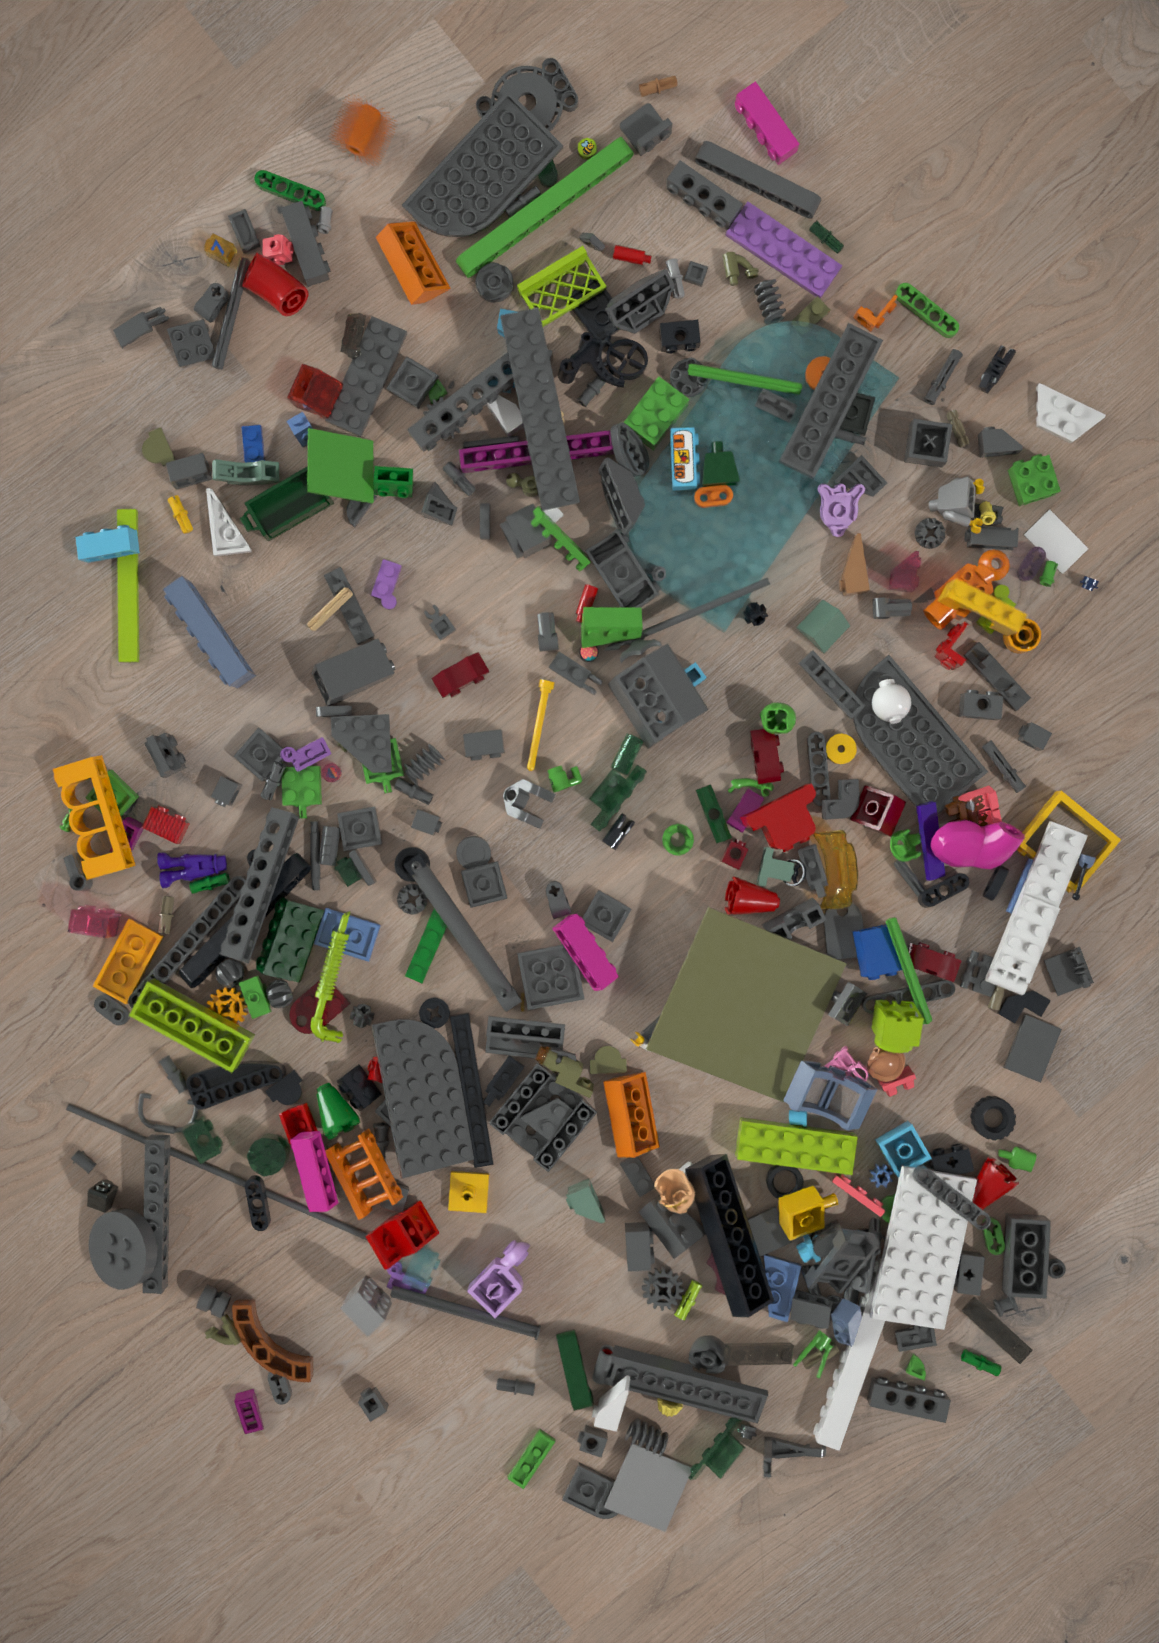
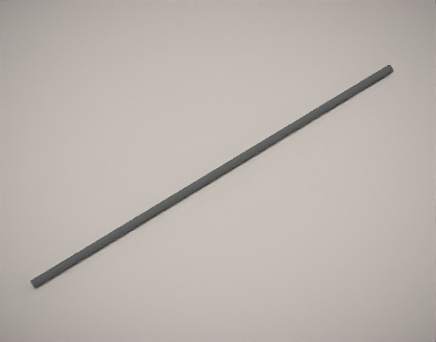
M71 1104L66 1108L67 1111L145 1144V1139H147L145 1136ZM170 1148L171 1156L245 1187L246 1180ZM252 1183L251 1186L255 1187L256 1192V1188L258 1187V1185ZM265 1189L268 1198L367 1240L365 1236L368 1233L320 1212H309L308 1207Z

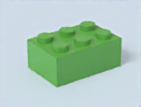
M658 376L624 423L639 436L646 446L654 451L687 408L690 399Z

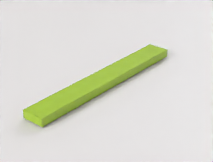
M117 509V527L128 525L129 528L137 530L138 534V510ZM138 554L117 557L118 662L120 663L139 662Z

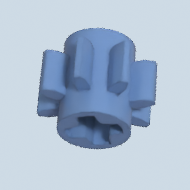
M875 1164L876 1168L869 1170L873 1176L869 1180L871 1182L876 1181L875 1186L877 1188L880 1185H884L887 1188V1184L893 1182L890 1178L893 1171L887 1170L886 1164H883L882 1167ZM878 1174H880V1175L884 1174V1175H885L884 1178H883V1177H880V1179H879V1178L877 1177Z

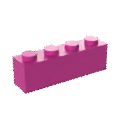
M755 81L736 95L735 108L739 114L744 115L748 127L755 131L759 143L765 145L771 160H775L779 165L797 153L799 142Z
M577 913L568 915L552 929L594 991L603 990L619 977L616 973V968L606 958L605 951L596 943L595 936L584 925L583 918L577 915Z
M320 1131L301 1132L290 1141L309 1212H328L339 1202Z

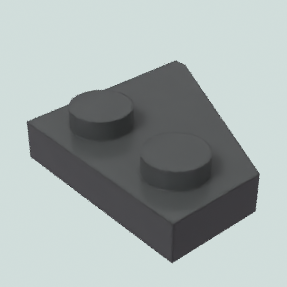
M862 455L834 480L835 484L843 483L849 489L856 484H862L865 487L863 494L874 497L887 484L885 479Z
M556 1098L522 1115L520 1119L551 1141L554 1137L553 1135L565 1122L573 1109L559 1098Z

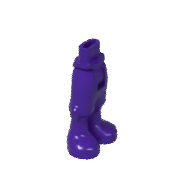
M165 852L157 854L160 870L179 866L184 867L182 870L160 872V884L163 889L170 887L174 881L180 879L192 881L195 878L209 876L214 873L219 874V871L228 869L226 855H191L187 853L180 857H170Z

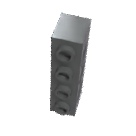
M681 160L667 178L666 187L671 194L679 195L687 205H693L699 209L703 216H709L721 228L729 229L742 210L743 203ZM689 183L692 187L685 188L683 184ZM705 194L708 198L701 199L699 195ZM721 205L723 209L716 210L714 206Z
M885 1377L871 1378L867 1397L870 1407L943 1423L947 1421L951 1402L943 1390H927L922 1385L909 1386L903 1381L895 1383ZM889 1391H894L893 1396L886 1397ZM907 1396H913L912 1400L905 1401ZM926 1400H932V1402L929 1405H924V1402Z

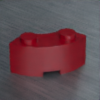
M479 652L442 670L431 679L442 698L449 695L453 698L461 693L460 690L472 683L476 685L485 680L484 676L490 671Z
M764 729L751 730L750 741L758 784L781 781V773H784V766L782 761L779 762L777 746H780L778 734L768 733Z
M918 942V945L910 943L908 952L914 969L955 982L962 961L955 958L956 954L944 951L942 954L930 950V945Z

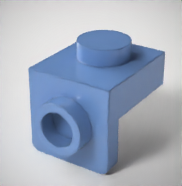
M301 412L289 419L287 423L301 446L304 447L308 445V428H313L305 414Z

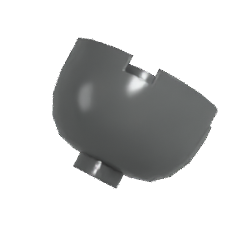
M713 1335L697 1338L690 1348L689 1361L691 1365L698 1370L700 1368L706 1369V1373L717 1374L724 1371L728 1360V1350L725 1343Z

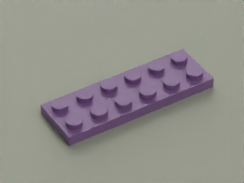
M748 201L725 235L820 299L842 268V265Z

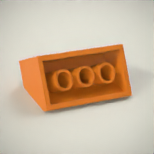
M415 221L389 223L376 236L411 305L426 303L450 289Z
M646 1072L618 1076L603 1081L617 1157L634 1158L659 1148Z

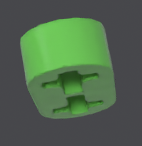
M990 1217L991 1222L995 1226L993 1227V1234L988 1228L982 1230L987 1250L991 1254L999 1255L1005 1249L1000 1223L995 1218ZM993 1238H995V1241L998 1244H1000L997 1245L996 1250L993 1247H991L992 1245H994Z

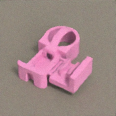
M848 1046L841 1048L840 1052L837 1051L834 1054V1059L824 1066L829 1068L831 1065L844 1071L846 1070V1075L853 1077V1072L855 1076L864 1081H867L868 1078L866 1066L860 1060L857 1062L847 1051ZM856 1068L864 1070L866 1076L862 1078L856 1071Z

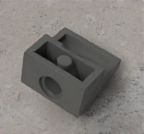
M163 733L159 736L151 735L146 738L147 742L144 744L162 778H167L186 768L184 764L186 759L181 752H178L176 748L178 743L173 735ZM166 750H169L170 753H171V756H170V755H166L165 751H166Z

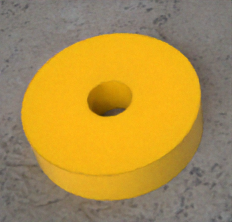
M836 734L826 742L827 758L835 764H846L856 755V743L847 734ZM840 745L844 747L842 753L838 751V746Z

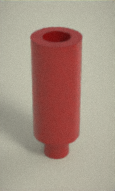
M615 245L613 259L638 265H643V262L650 264L652 256L646 255V251Z
M585 584L575 613L578 615L576 622L582 623L583 607L593 606L598 588Z

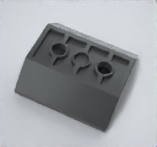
M669 644L646 655L608 683L647 749L709 710ZM638 678H642L644 680V688H640L638 686ZM659 711L664 712V721L659 720L657 716Z
M537 1063L489 1121V1124L502 1135L507 1134L530 1153L537 1164L549 1172L597 1114V1111L579 1093L555 1083L556 1074ZM555 1094L559 1095L561 1101L573 1109L565 1122L553 1135L554 1137L551 1141L537 1131L534 1134L527 1133L526 1127L528 1124L520 1119L522 1115L549 1103L550 1097Z

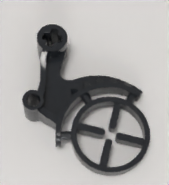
M585 332L581 335L579 350L572 354L570 358L561 361L558 379L564 384H570L574 381L580 367L583 364H589L600 379L611 385L624 388V380H634L645 372L648 364V355L644 347L634 340L621 339L611 343L612 338L610 336L600 340L593 338L590 333ZM608 345L609 348L607 350L605 361L602 362L601 353L603 349ZM616 347H631L627 354V359L631 358L636 349L641 353L644 365L634 359L629 360V365L638 369V372L632 374L622 373L627 361L624 360L625 355L615 350ZM609 354L623 361L618 370L612 366Z

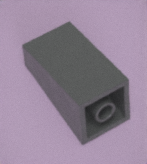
M375 639L314 665L312 676L327 706L341 702L394 675L395 666L392 660H388L386 656L387 649L383 642L380 643L379 639Z

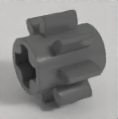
M360 1004L357 1007H353L350 1019L354 1020L353 1025L363 1028L367 1025L371 1026L375 1013L371 1012V1007L368 1005Z

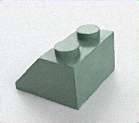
M589 1178L568 1187L566 1201L570 1210L574 1209L576 1214L596 1222H605V1212Z

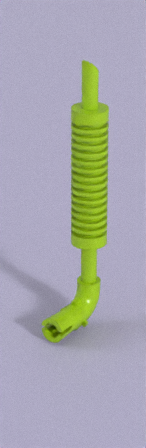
M351 911L341 916L338 931H332L331 937L333 938H330L332 942H329L331 946H328L330 948L327 949L329 953H326L328 957H325L327 959L324 961L326 964H323L325 968H322L323 972L321 974L323 975L320 976L322 979H319L318 991L315 993V997H318L319 1001L315 1016L311 1019V1030L317 1038L321 1039V1042L326 1040L340 1043L342 1039L338 1037H343L342 1031L331 1030L322 1026V1016L326 1001H331L333 997L331 993H334L333 989L335 987L333 986H336L334 982H337L336 978H338L337 974H339L337 971H340L339 967H341L342 955L344 956L346 940L348 941L349 938L345 931Z

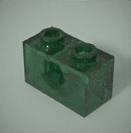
M205 1116L194 1120L182 1128V1133L200 1164L220 1154L223 1146L220 1136H215L213 1132L214 1126L211 1120H206ZM206 1135L209 1141L201 1142L199 1136Z

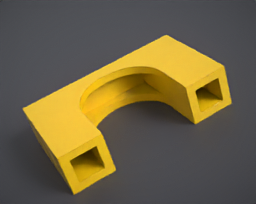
M958 579L947 583L938 599V602L954 610L964 608L982 615L992 622L989 628L1005 636L1018 633L1028 615Z

